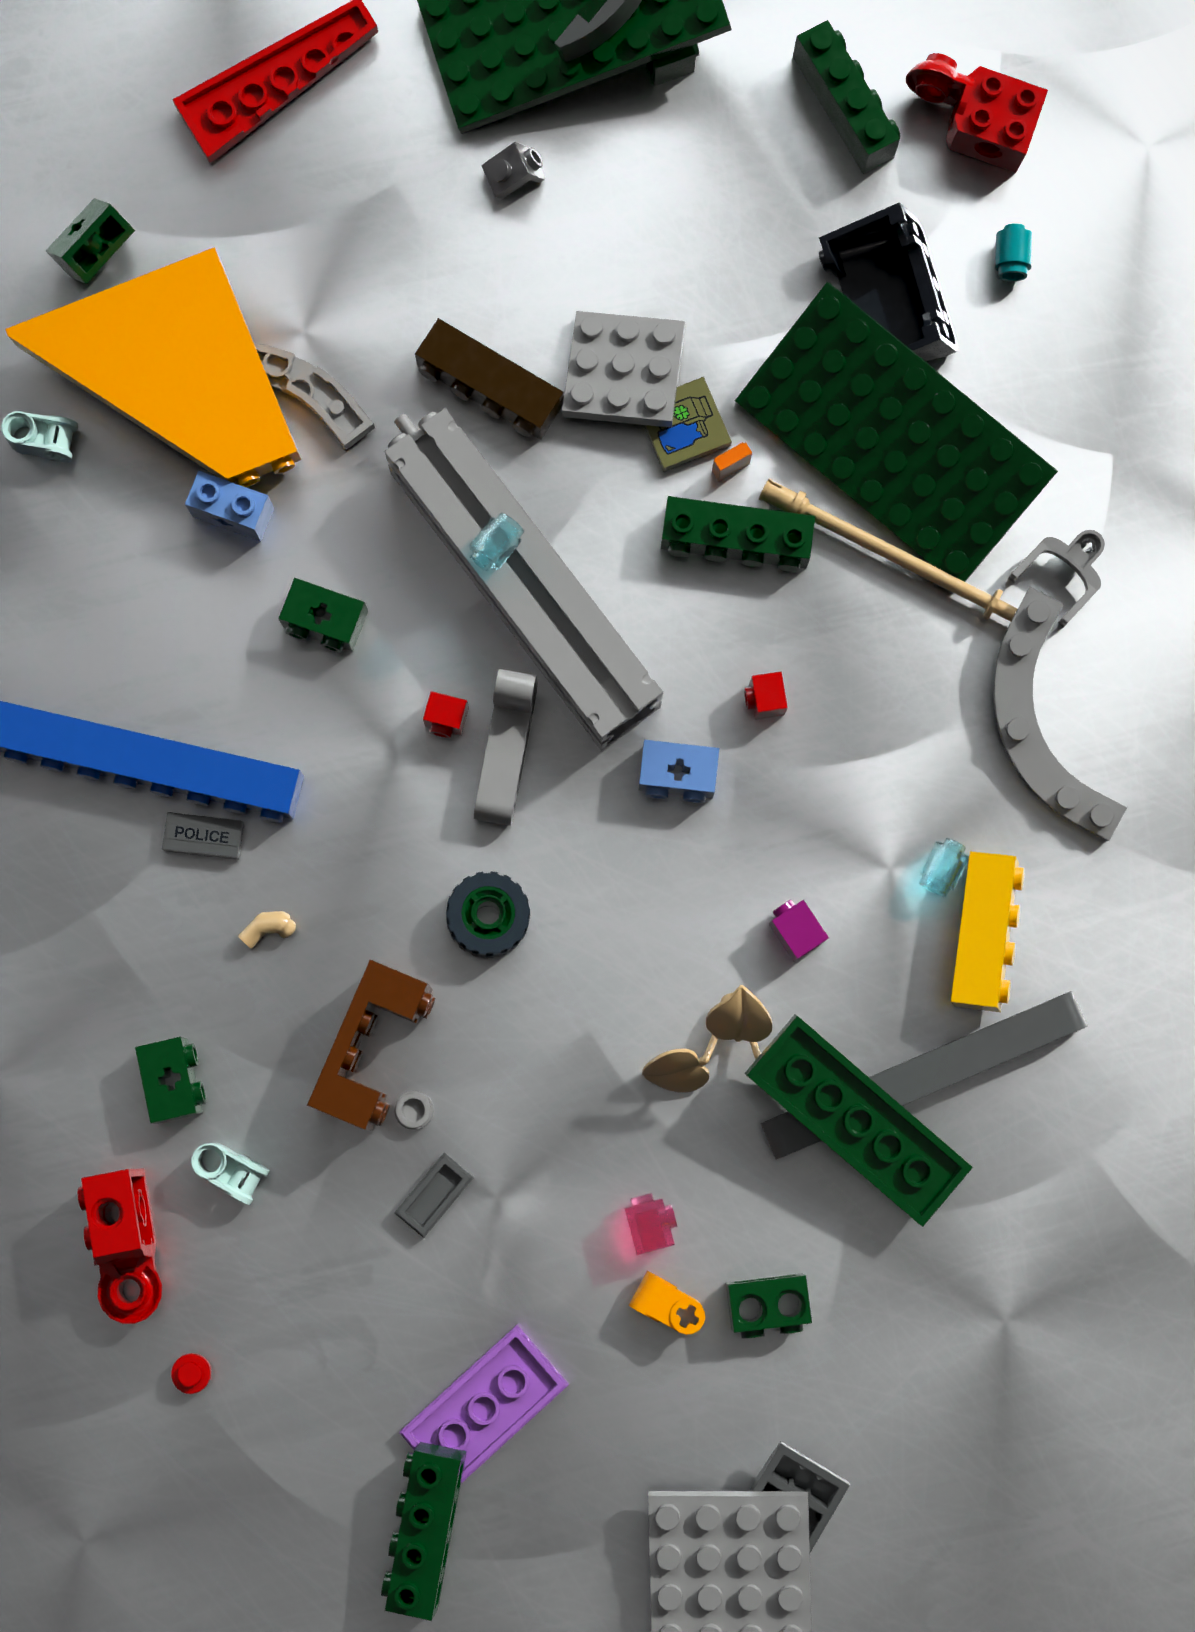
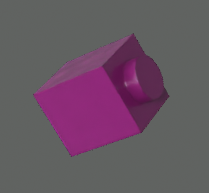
M789 900L773 911L776 918L769 923V926L793 962L829 939L804 900L796 905L792 900Z

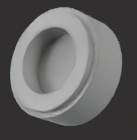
M409 1091L402 1094L394 1107L398 1123L411 1130L425 1127L431 1121L434 1112L430 1098L419 1091Z

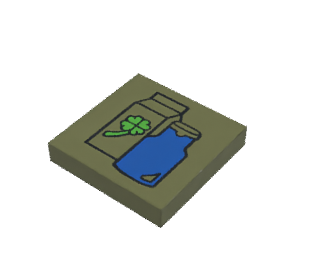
M704 377L677 387L672 428L644 425L663 472L727 448L732 443Z

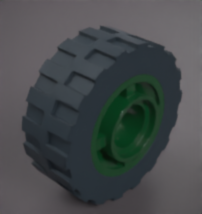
M493 871L490 873L478 872L472 877L464 878L463 882L459 885L457 884L453 889L452 895L449 896L446 910L447 927L454 942L456 941L462 950L472 953L473 956H485L486 958H493V956L497 955L502 956L517 947L526 934L530 920L529 900L527 895L523 893L522 887L518 883H514L511 877L507 875L502 876L498 872ZM483 906H492L498 911L499 918L492 924H485L478 919V910Z

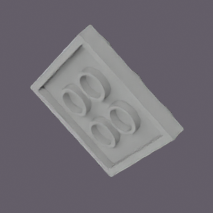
M576 311L562 407L563 417L672 428L685 321Z

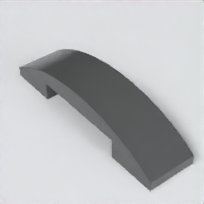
M607 0L589 23L577 15L554 43L561 59L565 62L572 61L602 45L627 22L642 0Z

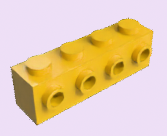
M970 851L951 1003L954 1007L1001 1013L1002 1003L1008 1004L1011 981L1005 980L1006 965L1013 966L1015 956V943L1009 942L1011 927H1018L1020 905H1014L1015 891H1022L1024 883V868L1018 867L1019 862L1016 856Z

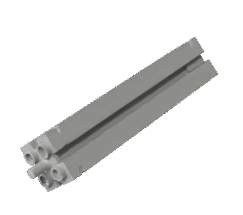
M444 408L438 413L434 411L424 416L418 423L421 430L416 428L406 414L400 415L394 423L402 434L393 438L388 444V449L384 451L389 462L388 466L391 475L402 486L406 495L586 732H589L598 748L602 751L624 735L625 731L633 725L639 724L661 708V699L663 697L661 688L655 680L650 678L648 671L461 427L456 425L454 418L448 410Z

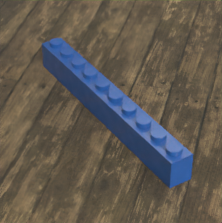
M0 701V752L5 753L3 758L26 764L27 758L41 761L40 767L57 772H63L64 767L78 770L76 775L91 780H99L100 775L114 778V784L135 789L137 783L151 786V793L165 797H172L173 792L186 794L187 801L209 806V802L212 800L224 803L223 809L234 813L245 814L246 809L261 812L260 818L282 823L283 817L294 819L304 780V775L299 769Z

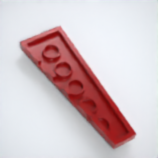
M352 0L172 99L174 106L208 162L212 163L378 33L377 24L362 0Z

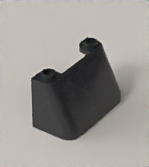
M899 202L819 237L822 250L819 251L820 262L826 272L831 271L839 279L842 293L924 361L946 357L958 352L956 335L924 230L917 217Z

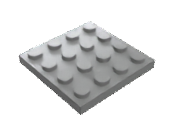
M649 1491L651 1632H812L808 1492Z

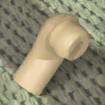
M284 911L262 912L251 921L238 937L252 949L266 933H278L282 938H288L294 933L296 924L290 919V914Z

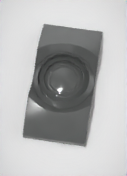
M780 1441L757 1475L750 1491L808 1492L811 1552L848 1490L850 1482Z

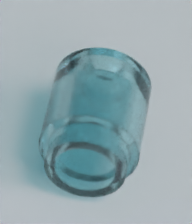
M500 513L497 518L492 517L469 545L470 550L473 552L470 558L485 571H489L490 568L499 570L521 543L520 537L524 533L523 528L504 513Z
M946 838L944 843L936 841L920 872L922 878L919 885L939 896L947 897L949 891L955 889L969 861V856L964 853L966 847L949 838Z

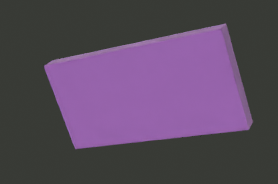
M516 1325L400 1430L399 1433L413 1450L416 1449L420 1442L467 1451L462 1483L561 1393L569 1383L524 1331Z

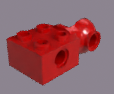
M941 53L929 54L926 61L916 64L906 75L908 87L918 97L927 102L945 103L954 106L946 134L948 148L1016 173L1027 154L1048 90L982 66L976 68L969 75L957 72L956 61Z
M144 1168L125 1169L81 1178L82 1187H78L77 1191L78 1202L81 1210H86L88 1226L84 1227L85 1245L87 1250H92L94 1266L99 1265L101 1278L98 1283L97 1297L100 1306L110 1319L122 1324H135L143 1321L157 1309L162 1297V1283L156 1272L154 1261L156 1241ZM114 1204H116L120 1211L117 1222L111 1215V1209ZM129 1279L136 1281L140 1287V1295L136 1301L127 1299L123 1292V1287Z

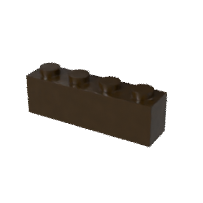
M439 318L415 353L418 371L425 378L433 382H437L439 379L449 385L451 392L463 400L473 399L481 404V409L495 419H499L501 416L513 423L512 427L523 436L531 437L533 435L541 440L563 406V391Z

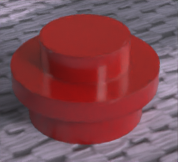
M196 1353L181 1356L172 1367L171 1378L173 1384L178 1390L186 1394H194L203 1390L211 1379V1366L207 1359Z

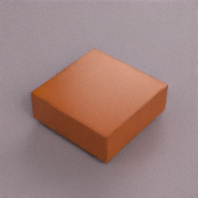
M742 442L714 458L712 473L718 482L750 464L752 451L747 443Z

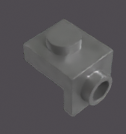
M517 142L512 143L481 165L495 197L500 199L505 198L529 180L541 183L546 179L541 169L543 161L538 152L532 147L529 148Z

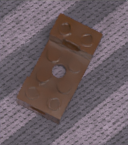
M369 960L307 1106L364 1130L373 1131L375 1125L382 1126L390 1108V1105L385 1103L387 1095L348 1079L346 1075L348 1071L355 1072L363 1054V1051L359 1050L358 1047L363 1036L370 1037L378 1020V1015L374 1013L376 1007L416 1024L419 1023L421 1017L428 1018L436 999L431 994L433 989L428 983Z

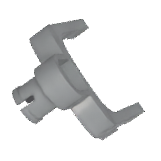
M1095 530L1082 531L1069 545L1057 538L1046 537L1011 573L1008 579L1015 583L1042 553L1052 554L1067 563L1082 579L1085 586V594L1058 622L1064 628L1101 587V579L1091 565L1103 552L1105 546L1104 539ZM1091 542L1093 551L1091 553L1084 552L1081 544H1089Z

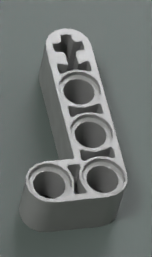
M503 669L498 670L493 695L494 709L476 797L474 819L510 826L512 824L537 694L538 682L536 675Z

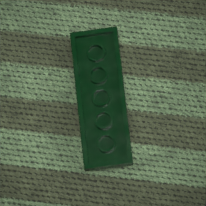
M794 1014L744 1073L922 1227L973 1168L796 1014Z

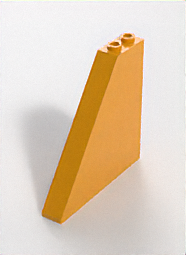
M215 247L5 329L8 337L18 348L216 477L249 487L258 483L261 480L260 476L272 471L275 474L287 472L295 467V462L301 460Z

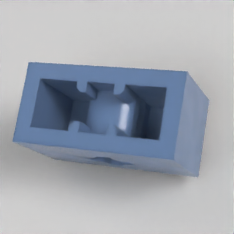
M198 471L185 502V506L192 517L260 542L274 511V506L268 495L202 471Z
M644 740L638 790L646 791L645 796L656 799H667L668 794L683 795L684 801L692 803H705L706 798L713 799L720 748ZM675 765L682 766V772L686 773L681 781L674 780V774L670 773L674 771Z

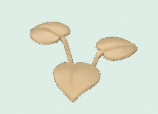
M740 985L733 993L724 995L720 1003L708 1012L706 1027L712 1033V1036L702 1057L698 1058L697 1054L690 1049L670 1050L649 1061L642 1069V1075L650 1082L670 1091L691 1092L703 1087L709 1080V1070L704 1065L709 1062L718 1038L723 1040L735 1039L736 1042L741 1040L749 1041L754 1058L757 1059L761 1054L757 1042L764 1040L772 1032L771 1016L761 1001L744 985Z

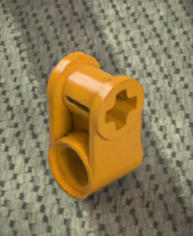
M646 1271L629 1303L631 1308L656 1322H662L679 1333L686 1335L699 1331L705 1321V1311L696 1299L677 1289L678 1287L649 1271ZM689 1305L695 1307L694 1315L698 1317V1321L695 1324L688 1322L686 1327L680 1324L681 1317L677 1314V1310L679 1308L686 1310Z

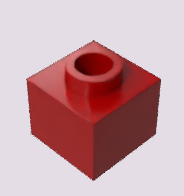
M782 671L753 675L749 682L750 687L744 688L747 710L753 709L755 720L784 716L788 707Z
M430 691L423 717L425 727L430 728L429 733L448 739L452 737V734L462 736L469 710L468 702L464 699Z

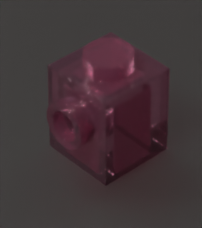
M653 1193L630 1198L632 1206L625 1207L624 1210L636 1254L639 1255L675 1245L671 1228L677 1227V1222L672 1204L664 1206L663 1199L654 1200Z

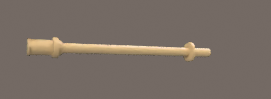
M770 478L766 482L759 500H763L785 512L815 516L816 524L985 608L983 618L986 620L990 618L992 612L1010 622L1018 608L1000 600L1003 593L1002 590H996L992 596L810 504L809 499L806 498V493L802 491L796 493Z

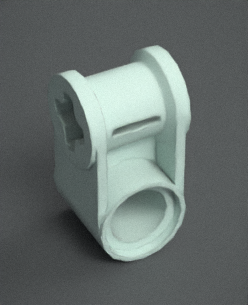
M22 411L9 413L3 419L1 431L12 449L16 452L45 457L60 462L72 460L73 454L70 452L73 432H76L78 429L76 421L61 416H45ZM19 428H30L26 437L21 439L14 438V434Z
M207 1143L199 1146L191 1158L192 1168L197 1175L220 1187L222 1191L248 1205H251L253 1201L251 1195L262 1176H267L270 1172L269 1169L258 1162L238 1154L219 1143ZM209 1149L215 1150L221 1157L220 1167L214 1172L206 1170L202 1165V1156ZM249 1171V1175L245 1180L243 1186L241 1187V1184Z

